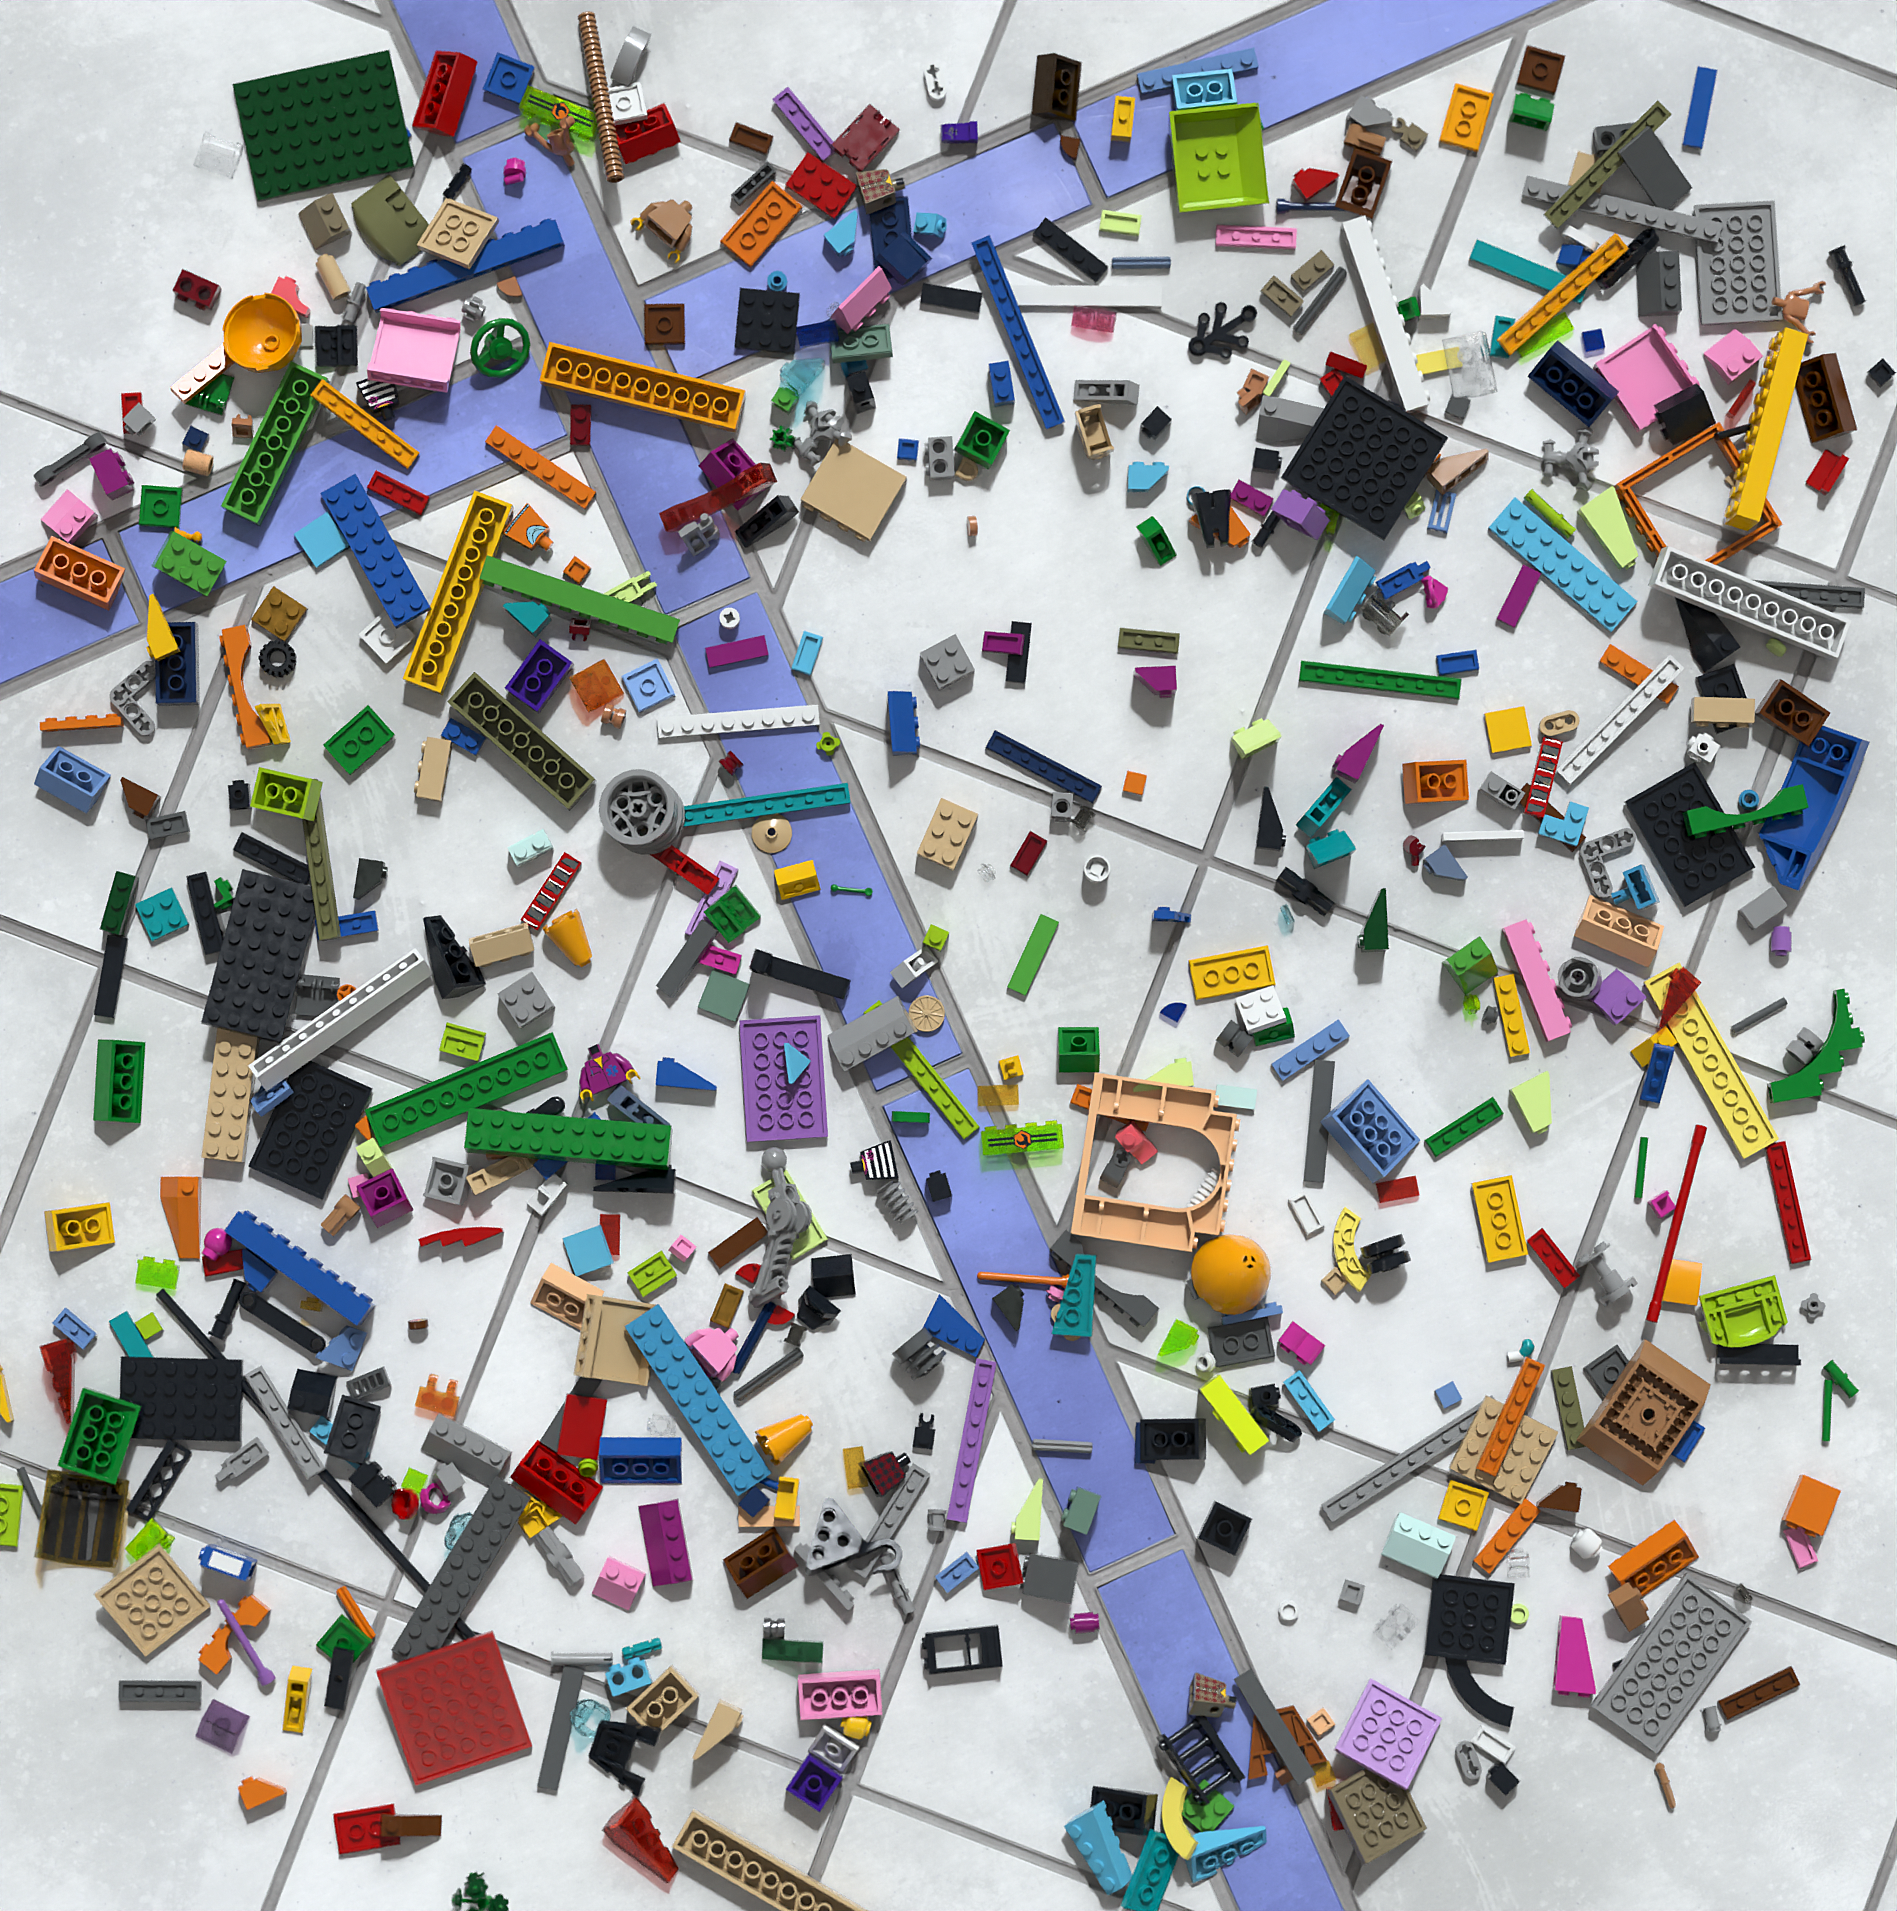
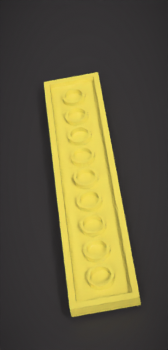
M1680 962L1644 981L1645 987L1674 1038L1677 1040L1680 1049L1741 1157L1745 1159L1779 1140Z

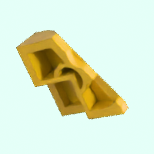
M526 1493L531 1496V1499L517 1522L527 1538L530 1539L563 1516L548 1507L544 1502L538 1501L532 1495Z

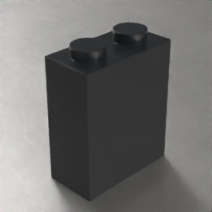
M1697 383L1654 405L1656 410L1654 417L1663 428L1660 430L1661 435L1665 441L1669 440L1672 445L1716 424L1705 393Z

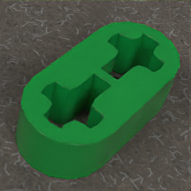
M892 1111L891 1121L930 1123V1113Z

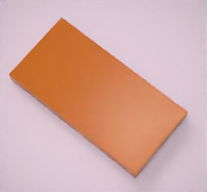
M771 181L720 240V243L751 268L803 206L776 183Z

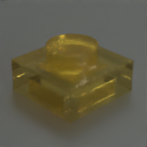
M307 1297L306 1301L301 1300L300 1309L322 1312L323 1303H318L319 1299Z
M1329 1760L1312 1766L1316 1774L1313 1777L1317 1787L1336 1780Z

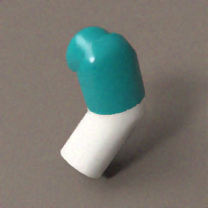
M1525 1339L1522 1341V1347L1519 1351L1507 1352L1508 1362L1524 1361L1525 1357H1529L1535 1348L1532 1340Z

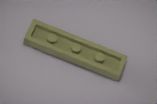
M1572 1366L1553 1369L1551 1373L1567 1450L1586 1447L1577 1441V1438L1584 1429V1423Z

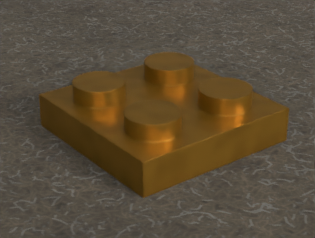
M273 586L251 620L286 642L307 611V608Z

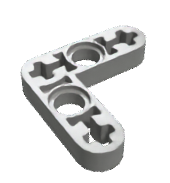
M150 660L145 661L114 687L109 695L111 702L137 732L143 736L153 734L155 724L133 697L155 679V668L153 669L154 674L148 673L144 676L147 679L145 682L138 675L139 672L144 674L147 671L146 666L148 665L155 667V662ZM132 678L140 680V686L136 689H132L129 686ZM125 685L132 692L130 695L128 692H125L122 695L124 698L122 701L119 699L115 701V693H122L125 690L122 686ZM130 706H136L138 709L135 717H129L127 714V709ZM142 714L144 715V717L141 718L143 722H145L146 724L150 722V725L148 726L150 728L149 731H141L143 726L140 724V722L137 721L136 724L134 723V721L138 720L142 716Z
M1624 828L1588 841L1580 847V857L1597 897L1606 898L1613 891L1612 883L1601 856L1634 844L1636 841L1634 830ZM1624 832L1632 835V838L1629 839L1630 843L1623 840L1619 842L1621 846H1617V840L1614 835H1617V839L1623 837ZM1604 839L1612 840L1613 848L1611 850L1603 848L1602 842ZM1595 842H1598L1601 854H1599V850L1592 852L1591 857L1588 854H1584L1586 846L1594 848L1597 846ZM1597 864L1601 867L1602 871L1599 876L1591 873L1592 865ZM1605 877V880H1601L1603 886H1608L1605 895L1603 892L1598 891L1600 883L1599 881L1595 883L1594 879Z

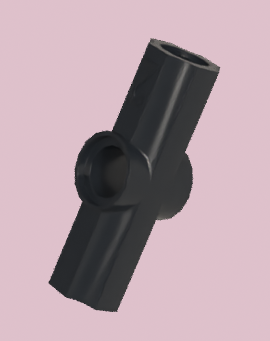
M1287 867L1284 868L1276 879V882L1290 891L1297 900L1305 905H1309L1322 916H1325L1335 903L1321 893L1313 883L1305 878L1302 879Z

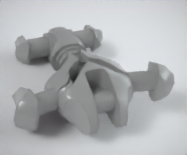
M808 401L804 414L811 415L813 418L811 420L812 431L810 437L806 438L803 443L800 437H798L792 443L794 446L792 449L797 448L801 457L811 461V466L821 462L820 455L815 454L819 448V443H821L820 441L834 440L836 438L839 440L838 444L842 447L852 440L850 432H840L844 422L843 417H834L836 411L833 409L818 412V405L814 401Z
M1587 427L1577 430V433L1580 434L1579 443L1576 442L1567 453L1561 451L1553 452L1556 442L1552 439L1543 441L1542 444L1545 445V452L1542 460L1545 464V471L1542 472V475L1550 478L1555 475L1553 465L1561 466L1562 464H1567L1573 469L1575 475L1579 476L1580 483L1576 487L1589 491L1593 484L1587 480L1586 474L1599 465L1598 461H1594V455H1598L1599 450L1587 444L1588 436L1590 437L1593 434L1592 429Z

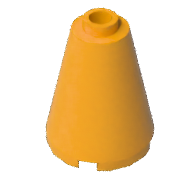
M577 909L574 912L569 911L552 920V926L548 927L546 924L542 928L544 933L575 966L583 967L591 962L592 952L580 912Z
M800 1414L756 1430V1439L765 1455H771L773 1458L770 1461L777 1466L812 1432L811 1427L813 1423L807 1415L804 1417Z

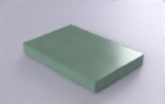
M889 324L862 326L856 332L852 329L848 334L843 329L829 330L833 363L893 357Z

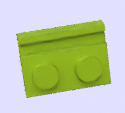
M447 1022L439 1051L479 1062L486 1033Z
M662 1250L627 1272L643 1297L677 1276Z

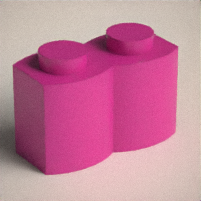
M1294 1321L1290 1323L1278 1339L1281 1342L1279 1347L1287 1353L1293 1351L1297 1354L1295 1359L1303 1365L1307 1363L1311 1365L1325 1347L1322 1342Z

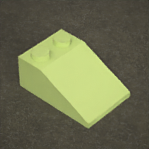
M1262 718L1251 723L1253 727L1247 730L1242 727L1233 732L1234 736H1232L1231 740L1241 760L1278 743L1282 736L1269 719L1265 721Z

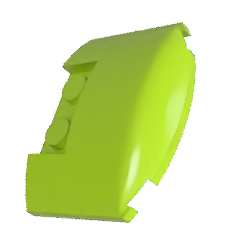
M1775 1275L1699 1296L1710 1340L1715 1345L1719 1344L1726 1347L1754 1345L1774 1336L1782 1325L1785 1326L1788 1323Z

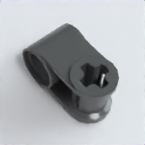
M1123 1148L1116 1150L1099 1179L1118 1188L1131 1161L1130 1153ZM1125 1152V1157L1128 1158V1160L1126 1162L1122 1161V1163H1119L1118 1157H1116V1155Z

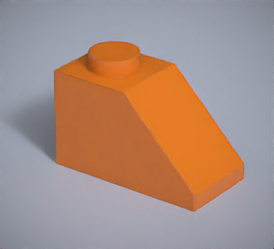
M252 1776L242 1780V1785L237 1787L247 1810L287 1792L286 1788L259 1777L253 1779Z

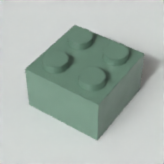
M1078 1486L1076 1490L1072 1489L1068 1501L1071 1502L1069 1509L1064 1508L1061 1520L1064 1521L1063 1526L1087 1535L1101 1495Z

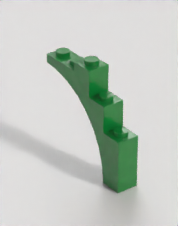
M1845 988L1833 991L1834 1012L1832 1025L1820 1051L1797 1073L1782 1080L1767 1083L1770 1103L1822 1095L1821 1091H1824V1085L1818 1075L1842 1071L1844 1058L1843 1055L1839 1054V1051L1863 1047L1862 1043H1865L1863 1031H1860L1859 1027L1851 1028L1853 1016L1851 1012H1848L1847 1005L1850 1004L1848 992L1845 993Z

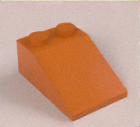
M1467 760L1426 761L1402 764L1405 804L1469 800Z

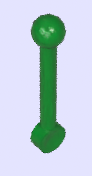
M833 884L830 887L832 892H857L865 893V895L870 896L873 893V890L871 888L857 889L839 887L836 884Z

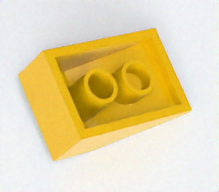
M110 1202L44 1211L49 1252L115 1243Z

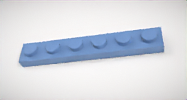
M1253 47L1137 73L1141 94L1173 88L1172 75L1232 69L1233 74L1258 69L1259 66Z

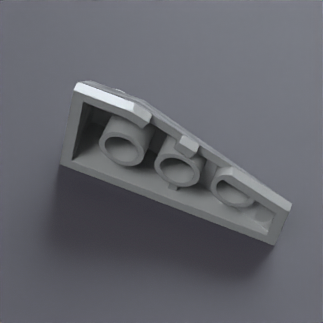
M1263 395L1256 439L1280 442L1306 437L1324 408Z

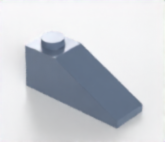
M620 1084L607 1098L611 1104L636 1123L670 1125L669 1122Z

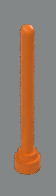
M978 1272L977 1278L980 1280L1060 1285L1062 1288H1066L1070 1274L1062 1275V1277Z

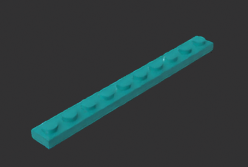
M848 783L684 806L685 823L683 827L850 804ZM664 815L663 818L661 819L660 825H661L662 821L664 820L665 815Z

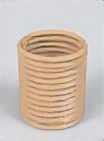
M188 449L184 456L182 469L209 476L214 457L210 454H202V452Z

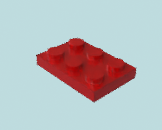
M807 152L785 184L787 188L834 220L857 189L856 184L809 152Z

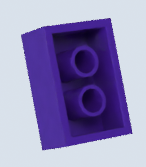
M539 639L508 682L505 690L539 714L574 664Z

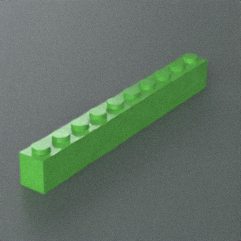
M489 555L486 556L479 579L483 580L482 584L494 587V584L502 586L501 590L513 594L515 590L522 593L521 597L530 600L536 597L541 599L540 603L552 607L554 603L560 605V610L569 613L575 610L579 612L578 616L587 619L593 616L599 618V623L608 626L610 622L618 624L617 629L629 632V629L637 631L636 635L648 638L649 635L656 637V642L667 645L668 641L673 643L680 621L678 618Z

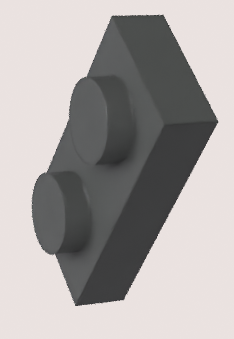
M186 811L145 820L150 840L190 831Z

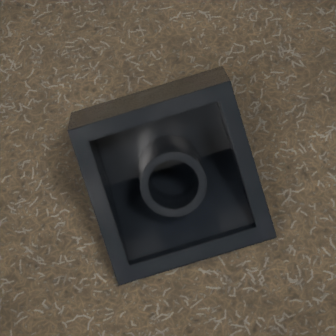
M297 1369L287 1409L329 1417L338 1376Z

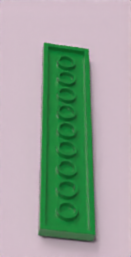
M553 1032L365 1109V1112L381 1148L468 1112V1108L475 1109L567 1071L568 1068Z

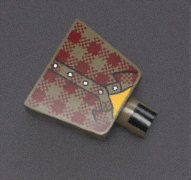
M887 169L856 172V182L866 215L896 202L895 191L905 189L903 177L891 180L889 170Z
M1199 1673L1194 1674L1189 1686L1190 1715L1220 1717L1225 1707L1235 1709L1237 1697L1226 1695V1684L1224 1682Z

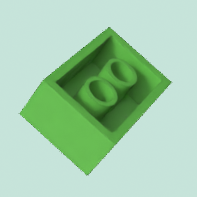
M170 531L151 567L203 596H208L227 561L180 534Z

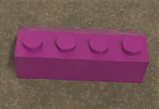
M679 1498L638 1506L653 1587L693 1580Z

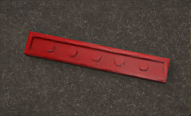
M1786 1142L1772 1143L1766 1146L1765 1150L1790 1264L1811 1260Z

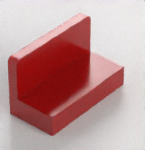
M1828 449L1824 450L1805 483L1820 493L1827 495L1849 458L1843 454L1839 457Z

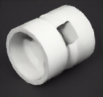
M1100 855L1088 858L1083 869L1084 876L1092 883L1105 881L1110 873L1108 860Z

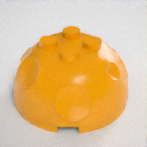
M264 293L257 296L250 295L240 300L229 311L222 331H224L223 346L229 357L240 367L254 373L282 369L290 361H293L302 343V325L297 312L285 299L272 293Z

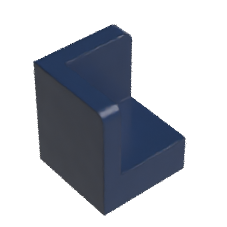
M755 1485L739 1502V1505L751 1517H754L767 1504L770 1498Z

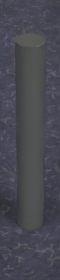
M1783 997L1736 1023L1731 1028L1734 1033H1737L1788 1003Z
M25 1467L17 1469L41 1526L48 1523L49 1521Z

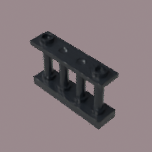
M1189 1714L1191 1718L1190 1723L1168 1738L1165 1734L1157 1736L1156 1738L1159 1741L1157 1744L1163 1753L1166 1752L1193 1794L1191 1796L1198 1805L1205 1806L1210 1803L1206 1796L1227 1781L1237 1783L1246 1777L1205 1716ZM1194 1729L1199 1730L1202 1735L1201 1740L1178 1755L1172 1745ZM1204 1747H1210L1213 1757L1190 1772L1184 1761ZM1217 1763L1221 1764L1225 1770L1224 1774L1201 1790L1195 1779Z

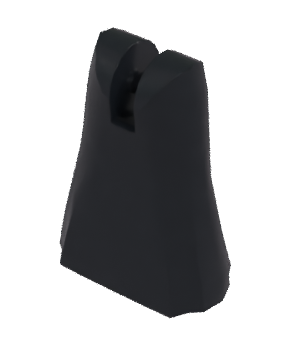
M1224 489L1216 490L1212 493L1201 492L1191 494L1206 548H1215V536H1213V533H1219L1218 539L1221 547L1229 546L1231 490Z

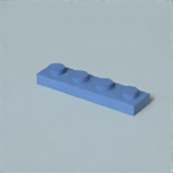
M1338 1019L1271 1065L1283 1081L1350 1035Z

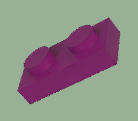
M1239 479L1231 492V499L1263 517L1274 498Z

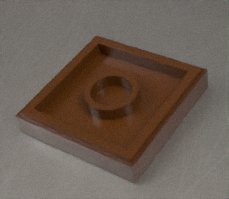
M1527 45L1516 85L1555 95L1565 55Z
M684 303L644 304L645 345L685 344Z

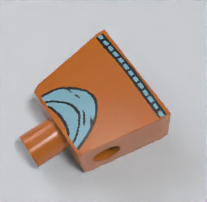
M528 503L525 504L503 531L507 538L531 551L537 545L548 551L554 543L546 536L550 530L549 526Z

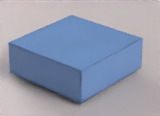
M1453 1381L1435 1390L1444 1409L1462 1400Z

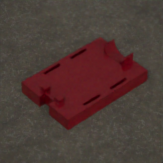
M869 104L831 144L830 148L842 158L844 156L850 159L849 164L858 172H862L899 133L900 129L891 120L886 119L881 114L880 109L877 110Z

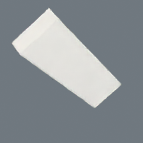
M1523 830L1444 832L1441 835L1442 842L1524 839Z

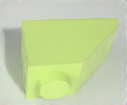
M371 1138L356 1147L357 1152L373 1177L392 1168L376 1138Z

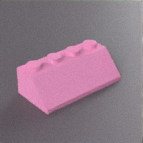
M880 1669L798 1674L800 1720L882 1715Z

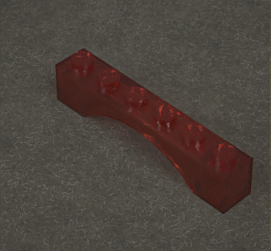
M758 463L744 470L726 484L699 497L674 505L660 512L659 515L666 532H678L687 524L700 521V516L703 513L709 516L777 483V479L771 464Z

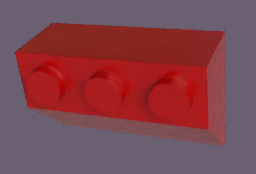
M665 103L646 110L648 119L615 125L617 145L625 165L636 162L645 156L653 155L665 148L673 147L681 142Z

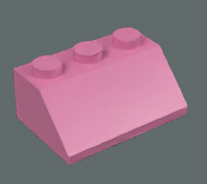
M880 266L848 296L831 316L847 334L852 329L856 332L863 325L861 320L865 316L870 318L877 310L875 306L879 302L883 305L890 297L888 293L892 287Z

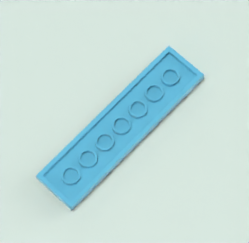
M1514 497L1489 526L1488 529L1610 633L1638 602L1517 498Z

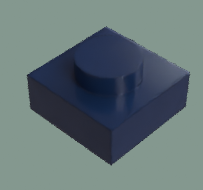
M190 426L182 444L201 453L210 435Z

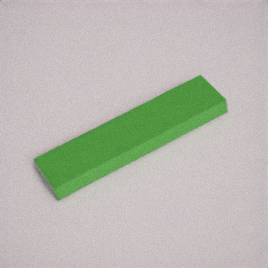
M1040 914L1007 988L1026 996L1058 926V921Z

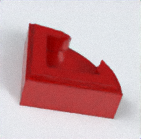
M755 1263L746 1264L739 1268L735 1274L753 1284L759 1274L761 1265Z
M777 1304L768 1323L781 1325L790 1321L795 1314Z

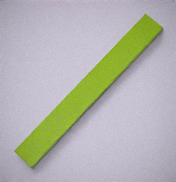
M878 1000L863 1013L866 1014L881 1006L882 1003ZM909 1037L890 1046L963 1139L979 1128L976 1121Z

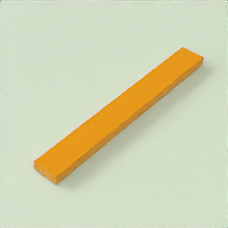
M1614 233L1496 339L1508 355L1511 356L1629 249L1619 235Z

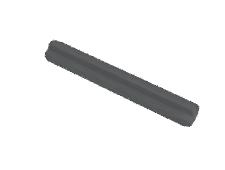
M1338 267L1294 325L1293 330L1301 335L1345 278L1347 271L1344 268Z
M796 1348L736 1390L733 1393L736 1399L741 1401L802 1358L804 1356L800 1348Z

